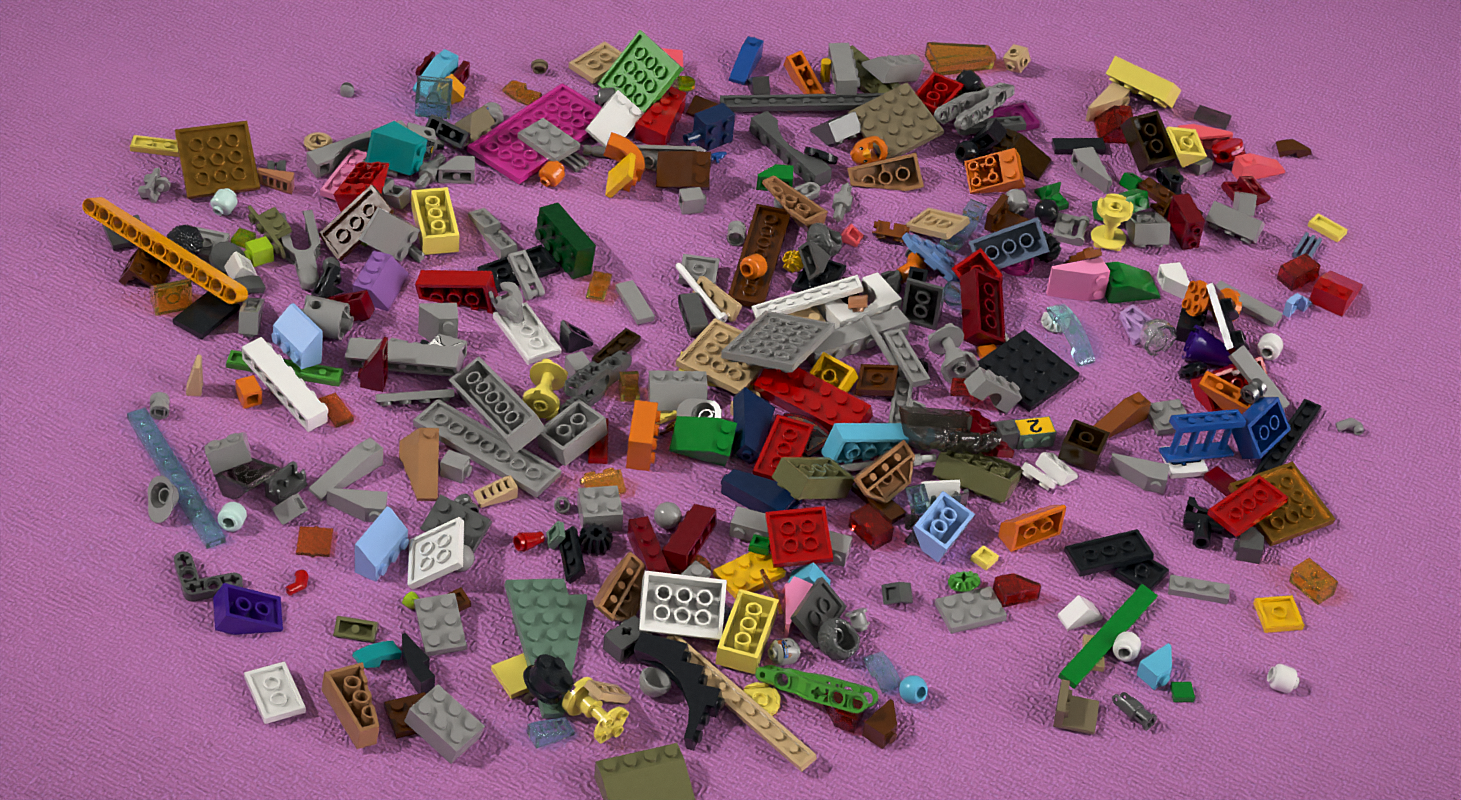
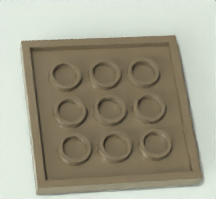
M907 82L848 112H856L862 127L860 133L864 138L878 136L885 142L888 147L886 159L902 156L944 134L943 128ZM873 143L874 151L880 157V148L876 143Z

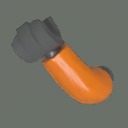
M909 249L905 253L907 258L906 264L895 271L881 273V277L897 294L902 290L901 284L907 282L910 266L921 269L926 268L925 259L919 256L917 252L914 254Z

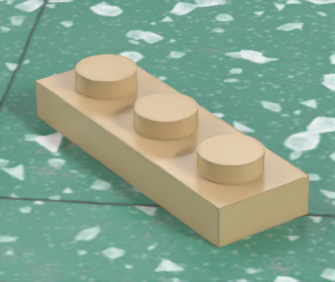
M699 276L697 283L721 313L725 312L730 322L736 321L742 305L705 276Z
M588 680L584 685L589 691L588 695L596 701L603 700L607 703L610 701L615 704H628L632 698L616 684Z

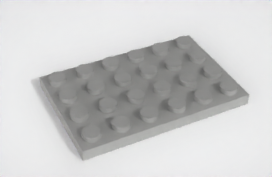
M765 310L721 351V358L728 359L730 362H744L750 366L759 365L766 369L774 368L786 373L793 372L835 330V323Z

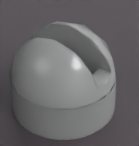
M349 82L343 83L340 87L341 96L352 97L354 95V86Z
M560 496L554 501V508L558 513H566L570 509V502L566 497ZM560 500L564 501V508H560Z

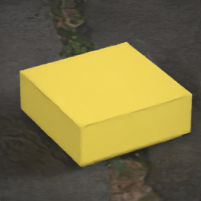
M983 545L971 555L970 560L984 570H987L998 561L999 555Z

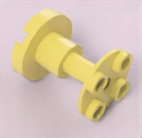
M1107 194L1105 198L1101 197L1098 200L1097 212L1103 218L1105 225L1097 226L1091 232V239L1096 248L1120 251L1122 246L1125 245L1126 235L1117 227L1120 226L1121 222L1130 219L1133 213V204L1131 201L1130 203L1126 201V197L1119 194Z
M543 359L542 362L535 363L531 367L530 378L536 387L527 390L522 396V400L537 414L539 419L546 418V421L553 419L559 412L560 401L553 390H559L564 387L568 372L550 359Z
M585 677L574 684L576 688L572 692L568 690L562 700V707L571 716L583 713L588 718L594 717L598 721L594 730V738L598 743L602 744L613 736L618 737L624 730L622 726L629 712L620 706L613 708L607 713L602 708L603 703L601 700L596 701L588 695L589 691L584 685L588 680L593 679Z

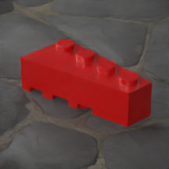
M671 86L662 98L655 102L635 123L634 139L647 145H667L672 133L676 129L677 122H679L685 110L686 93Z
M420 271L415 283L419 299L443 303L444 301L457 303V307H460V305L469 306L471 310L476 311L484 309L490 314L495 312V307L489 296L490 291H492L495 298L498 296L492 271Z

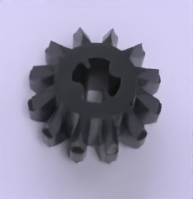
M1044 231L1050 252L1036 257L1040 261L1044 260L1048 263L1055 260L1062 249L1059 246L1061 243L1056 240L1057 237L1054 238L1051 233L1048 234Z
M594 522L592 526L586 524V527L580 531V546L582 551L588 552V555L595 553L596 556L599 553L605 555L606 551L610 550L613 541L609 527H604L603 523L596 525Z

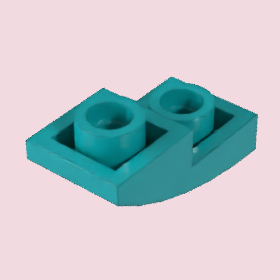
M384 641L365 646L353 652L352 656L357 663L363 662L364 668L380 667L382 660L400 659L402 652L394 641Z

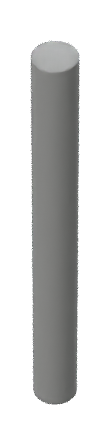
M868 315L863 316L861 319L889 364L898 365ZM899 367L898 377L905 378L904 373Z

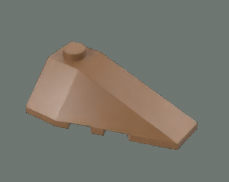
M916 153L847 168L851 186L900 191L924 187Z
M776 176L763 180L762 184L797 225L806 232L816 222L824 224L828 213L827 210Z
M418 428L399 441V459L403 463L404 471L410 479V485L417 501H437L439 428Z

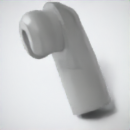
M1348 418L1335 423L1338 432L1345 429L1353 431L1356 435H1361L1364 432L1363 424L1354 418Z

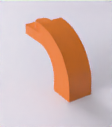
M611 132L603 156L620 162L630 152L636 155L633 179L622 189L629 192L631 186H635L637 181L640 182L645 169V160L641 151L633 142Z

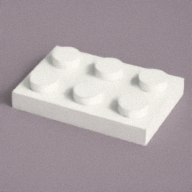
M285 661L244 672L245 681L264 724L306 713V707Z

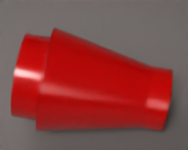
M541 531L519 532L513 538L515 549L522 552L545 541L544 534Z

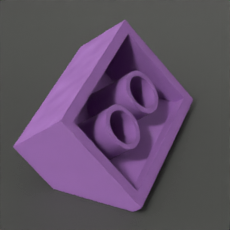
M373 250L353 284V292L367 290L374 307L388 311L408 278V272L392 255Z

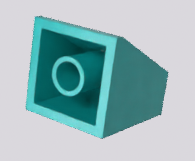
M392 121L371 131L365 162L389 163V170L412 175L419 172L420 166L423 164L424 154L427 149V139L396 121Z

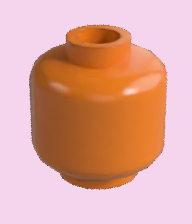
M548 161L539 171L540 182L546 187H556L565 177L564 166L558 161Z
M752 254L745 257L740 263L741 273L749 280L763 276L767 271L765 258L760 254Z

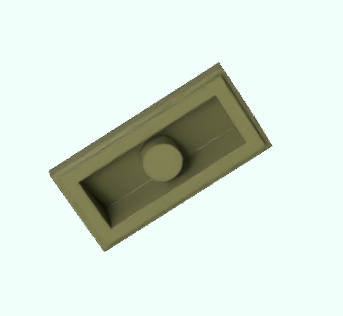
M337 616L333 636L375 643L379 623Z

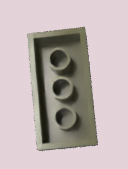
M782 457L772 475V478L778 482L777 485L788 490L791 493L790 495L797 500H836L837 498H846L855 482L853 480L854 476L830 457Z

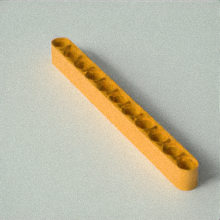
M86 198L83 201L82 208L87 215L226 303L244 302L248 298V291L245 286L105 198Z

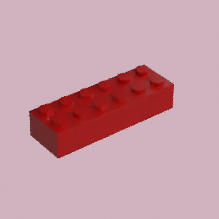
M799 367L789 373L782 372L780 369L765 368L754 383L755 391L760 393L761 398L790 413L812 418L829 432H831L834 423H869L873 417L870 404Z

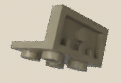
M1062 679L1053 727L1095 734L1099 701L1073 696L1072 690L1069 689L1070 681Z

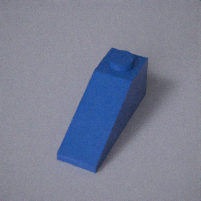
M750 36L746 38L729 76V81L741 85L746 84L762 58L763 40Z

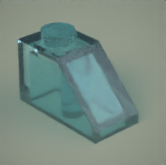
M925 484L906 487L911 517H922L930 507Z

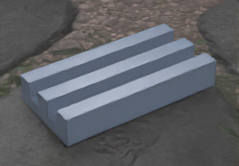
M1306 232L1292 256L1309 263L1320 246L1322 238L1315 239V235L1310 237L1309 233ZM1308 241V243L1302 250L1301 254L1299 255L1298 253L1300 252L1301 248L1303 247L1305 242ZM1314 243L1315 245L1311 249L1308 256L1304 257L1311 244Z

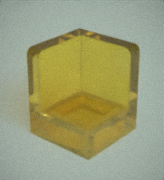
M638 371L619 373L618 390L621 402L640 400Z

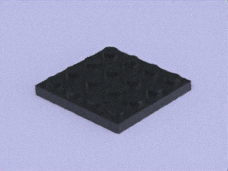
M1025 329L978 361L979 366L976 367V370L979 367L985 370L989 369L995 375L1004 377L1006 381L1014 382L1019 387V393L1022 396L1018 404L1028 412L1075 381L1079 376L1078 371Z

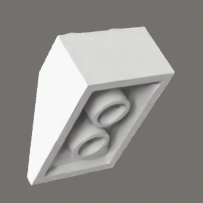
M617 90L604 104L585 131L602 146L606 147L611 132L626 137L635 126V123L643 116L644 112Z

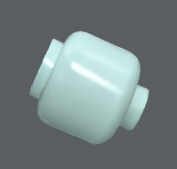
M228 188L219 189L210 201L213 212L219 216L231 214L238 203L237 195Z
M228 502L218 514V523L224 530L235 532L243 526L247 513L244 506L240 503Z

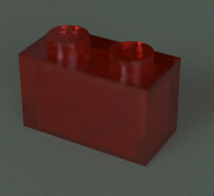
M1305 253L1280 265L1277 280L1293 291L1311 281H1315L1319 276L1321 265Z
M869 503L850 513L848 527L873 551L892 541L894 527Z

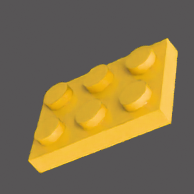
M748 552L713 570V576L716 579L727 580L726 590L735 599L739 589L755 592L765 587L762 576L766 584L769 585L785 577L786 574L782 567L773 568L772 558L769 553L768 555L754 552Z

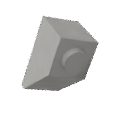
M455 156L439 166L438 183L474 184L475 156Z

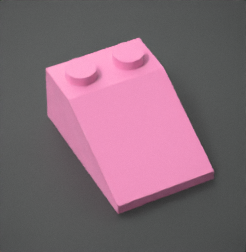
M1101 257L1052 266L1046 294L1047 296L1082 301L1102 299L1105 297L1110 270Z

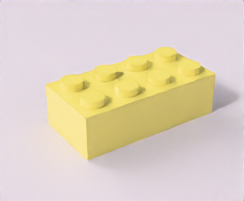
M1114 56L1106 72V75L1110 77V81L1129 89L1133 94L1137 95L1138 93L1142 98L1150 102L1153 99L1157 105L1165 109L1167 106L1173 108L1181 92V89L1174 83L1117 56Z
M448 187L411 190V208L415 225L420 229L418 238L424 255L459 252V231Z
M739 589L717 647L715 664L755 675L756 668L759 666L777 616L779 599Z

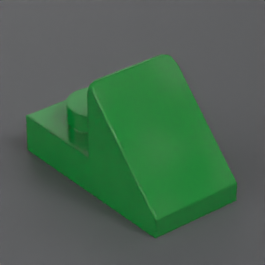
M1061 182L1034 190L1041 200L1051 199L1055 201L1059 211L1068 208V201L1059 193Z

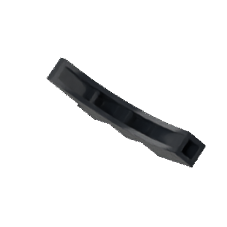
M641 632L634 647L636 661L651 665L665 672L683 693L689 708L688 725L684 741L686 749L694 751L697 743H700L702 740V730L704 726L708 725L710 716L716 718L719 710H722L724 707L725 699L722 697L721 689L707 686L708 675L705 673L704 666L690 663L691 652H689L688 643Z

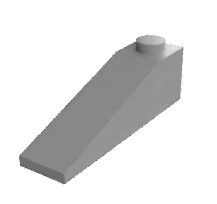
M371 437L352 448L309 487V491L322 502L327 499V488L343 489L382 466L383 447Z

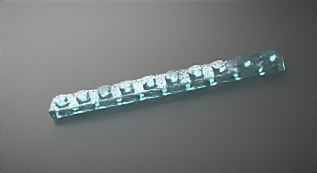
M142 408L127 413L129 423L161 475L167 477L171 484H174L178 489V503L205 547L208 549L225 543V535L147 409Z

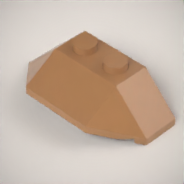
M903 440L859 472L853 480L866 497L886 504L911 484L915 454L905 440Z
M631 551L609 573L593 600L595 607L611 621L623 622L634 615L636 616L640 609L642 579L646 566Z

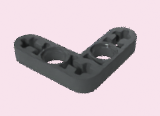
M183 551L178 552L174 556V568L183 596L188 601L213 598L222 586V583L243 587V579L239 573H227L199 579L193 557L190 553ZM185 574L193 575L190 579L183 578ZM213 584L219 586L217 589L208 588L209 585Z

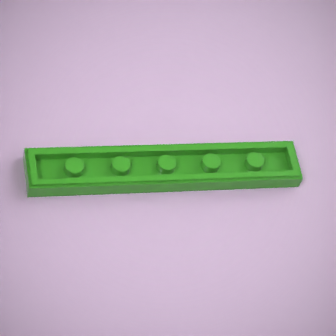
M230 351L226 361V368L253 372L243 361L241 351ZM283 359L288 367L291 366L299 379L302 378L307 382L340 386L344 369L323 365H314L301 369L292 360Z

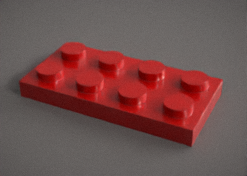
M777 414L755 464L753 474L774 480L772 475L782 457L803 456L814 431V425Z
M1258 475L1209 508L1207 515L1235 537H1238L1287 503L1288 496Z

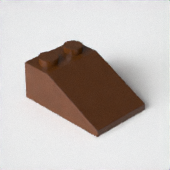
M658 151L656 187L676 189L700 187L701 190H709L711 152Z

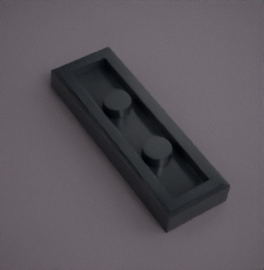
M1052 138L1051 142L1054 154H1073V149L1093 147L1098 154H1105L1106 152L1103 138Z
M574 526L565 530L566 538L559 544L565 579L570 584L586 574L578 531Z

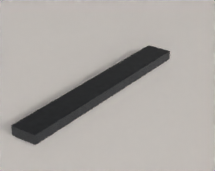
M1307 399L1302 401L1288 422L1291 430L1267 452L1252 476L1284 465L1320 412L1321 405Z

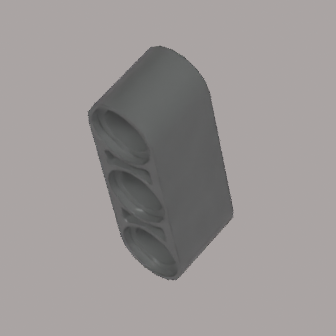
M697 292L679 294L678 305L688 335H700L708 326V320L699 294Z

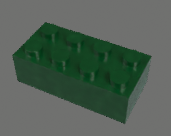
M558 202L539 207L535 230L536 239L543 244L545 249L549 251L555 261L561 265L572 279L590 275L592 273L596 245Z

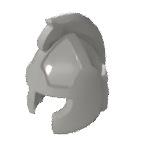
M503 282L500 286L503 291L508 293L495 298L492 291L489 292L493 306L501 316L509 318L512 323H521L523 320L522 293L515 283Z

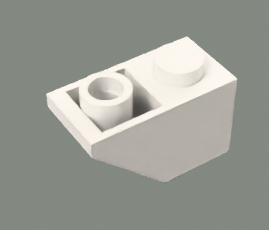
M1180 262L1160 264L1156 278L1162 290L1184 299L1188 285L1191 282L1187 278L1186 270L1183 269Z

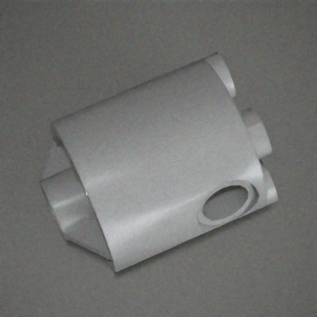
M306 295L305 307L300 310L323 331V337L342 340L344 335L352 329L354 321L353 316H350L349 304Z

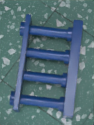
M1238 409L1171 415L1169 422L1176 431L1170 447H1160L1158 451L1166 463L1231 457L1234 455V452L1229 447L1228 441L1233 428L1245 427L1246 420ZM1225 429L1220 442H1212L1216 431ZM1201 431H1208L1204 443L1196 444L1199 433ZM1191 432L1187 445L1179 446L1183 433Z

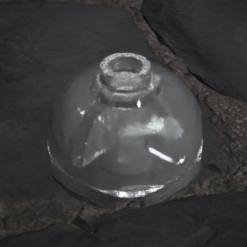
M1156 318L1147 321L1139 334L1140 344L1149 355H1159L1157 352L1161 350L1165 352L1173 345L1177 337L1175 334L1176 329L1164 319Z

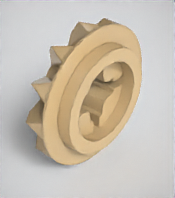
M321 132L311 133L304 138V147H306L307 151L332 144V138Z

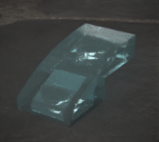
M883 651L863 658L871 677L875 676L882 693L900 686L901 679Z

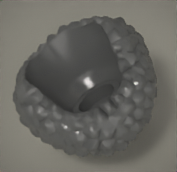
M818 222L809 227L806 240H813L830 257L838 254L842 248V235H840V232L833 231L826 224Z
M838 617L829 618L820 627V631H818L819 647L823 654L829 658L845 660L854 655L859 649V635L852 625L844 619Z

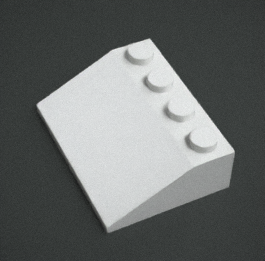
M645 571L642 579L639 631L720 640L723 631L727 580Z

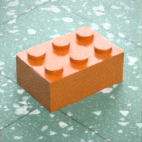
M635 400L628 440L627 469L649 471L650 464L655 462L656 452L652 451L657 449L658 438L654 437L659 436L660 425L656 424V422L660 423L661 411H657V402Z

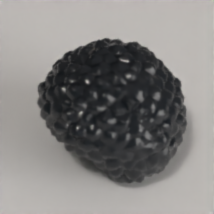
M188 224L179 225L173 228L166 236L195 256L202 250L204 239L197 227Z

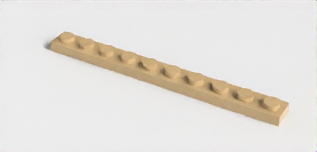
M668 635L666 637L667 639L687 643L678 635ZM688 644L689 652H691L690 663L704 666L705 673L708 675L707 686L721 689L722 697L725 699L724 705L801 772L817 759L816 754Z

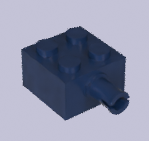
M724 103L695 113L693 132L683 135L684 143L686 145L695 143L707 152L732 142L735 113Z

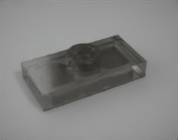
M1199 105L1194 115L1196 120L1225 130L1232 118V115L1203 105Z

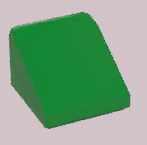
M1125 172L1119 184L1128 190L1137 189L1138 184L1144 181V179L1134 173Z

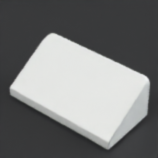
M1042 452L1036 461V465L1049 477L1058 482L1059 486H1064L1078 478V474L1061 459H1058V456L1054 453Z
M960 480L921 482L919 492L921 504L930 505L931 496L935 495L937 498L942 491L950 496L955 491L960 494Z

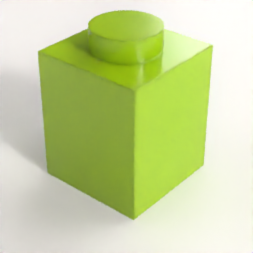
M266 236L245 242L246 250L244 253L246 258L251 260L253 267L274 261V247Z

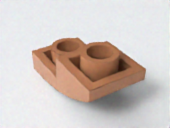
M868 294L848 297V309H853L854 313L864 312V308H868Z

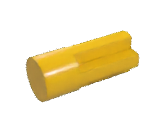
M828 58L821 60L820 79L822 83L830 82L831 60Z

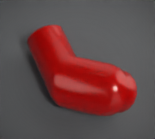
M297 570L294 575L296 576L295 582L285 587L289 596L307 587L309 576L305 570Z

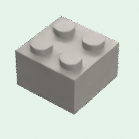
M617 485L578 488L577 508L581 529L585 528L586 524L592 526L595 522L596 525L603 523L604 527H609L610 532L622 531L623 510Z

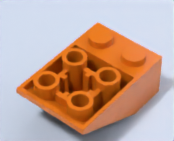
M1015 148L964 161L970 194L1008 192L1012 189L1026 187L1020 155Z

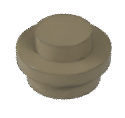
M536 59L532 61L531 68L536 74H544L548 69V63L543 59Z

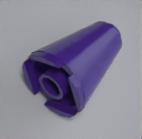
M1195 325V332H1190L1184 345L1183 351L1186 352V355H1182V359L1224 367L1233 364L1229 359L1231 354L1226 350L1225 343L1201 326Z

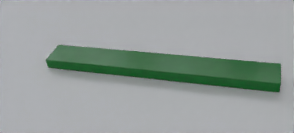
M1141 584L1060 672L1058 678L1070 681L1069 686L1075 689L1111 650L1117 636L1122 632L1128 631L1157 599L1158 595Z

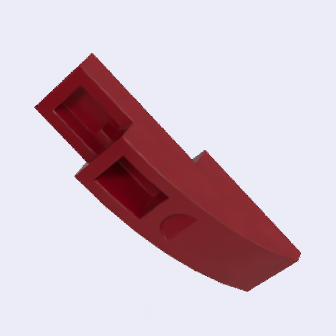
M978 410L962 411L961 416L966 431L974 445L984 456L1013 458L1015 451L1008 446V443L998 438L999 436L995 434L997 427L991 423V420L982 416Z

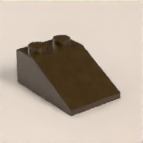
M1006 128L1007 133L1000 143L993 147L992 154L1015 148L1020 155L1023 175L1039 181L1052 159L1023 134Z

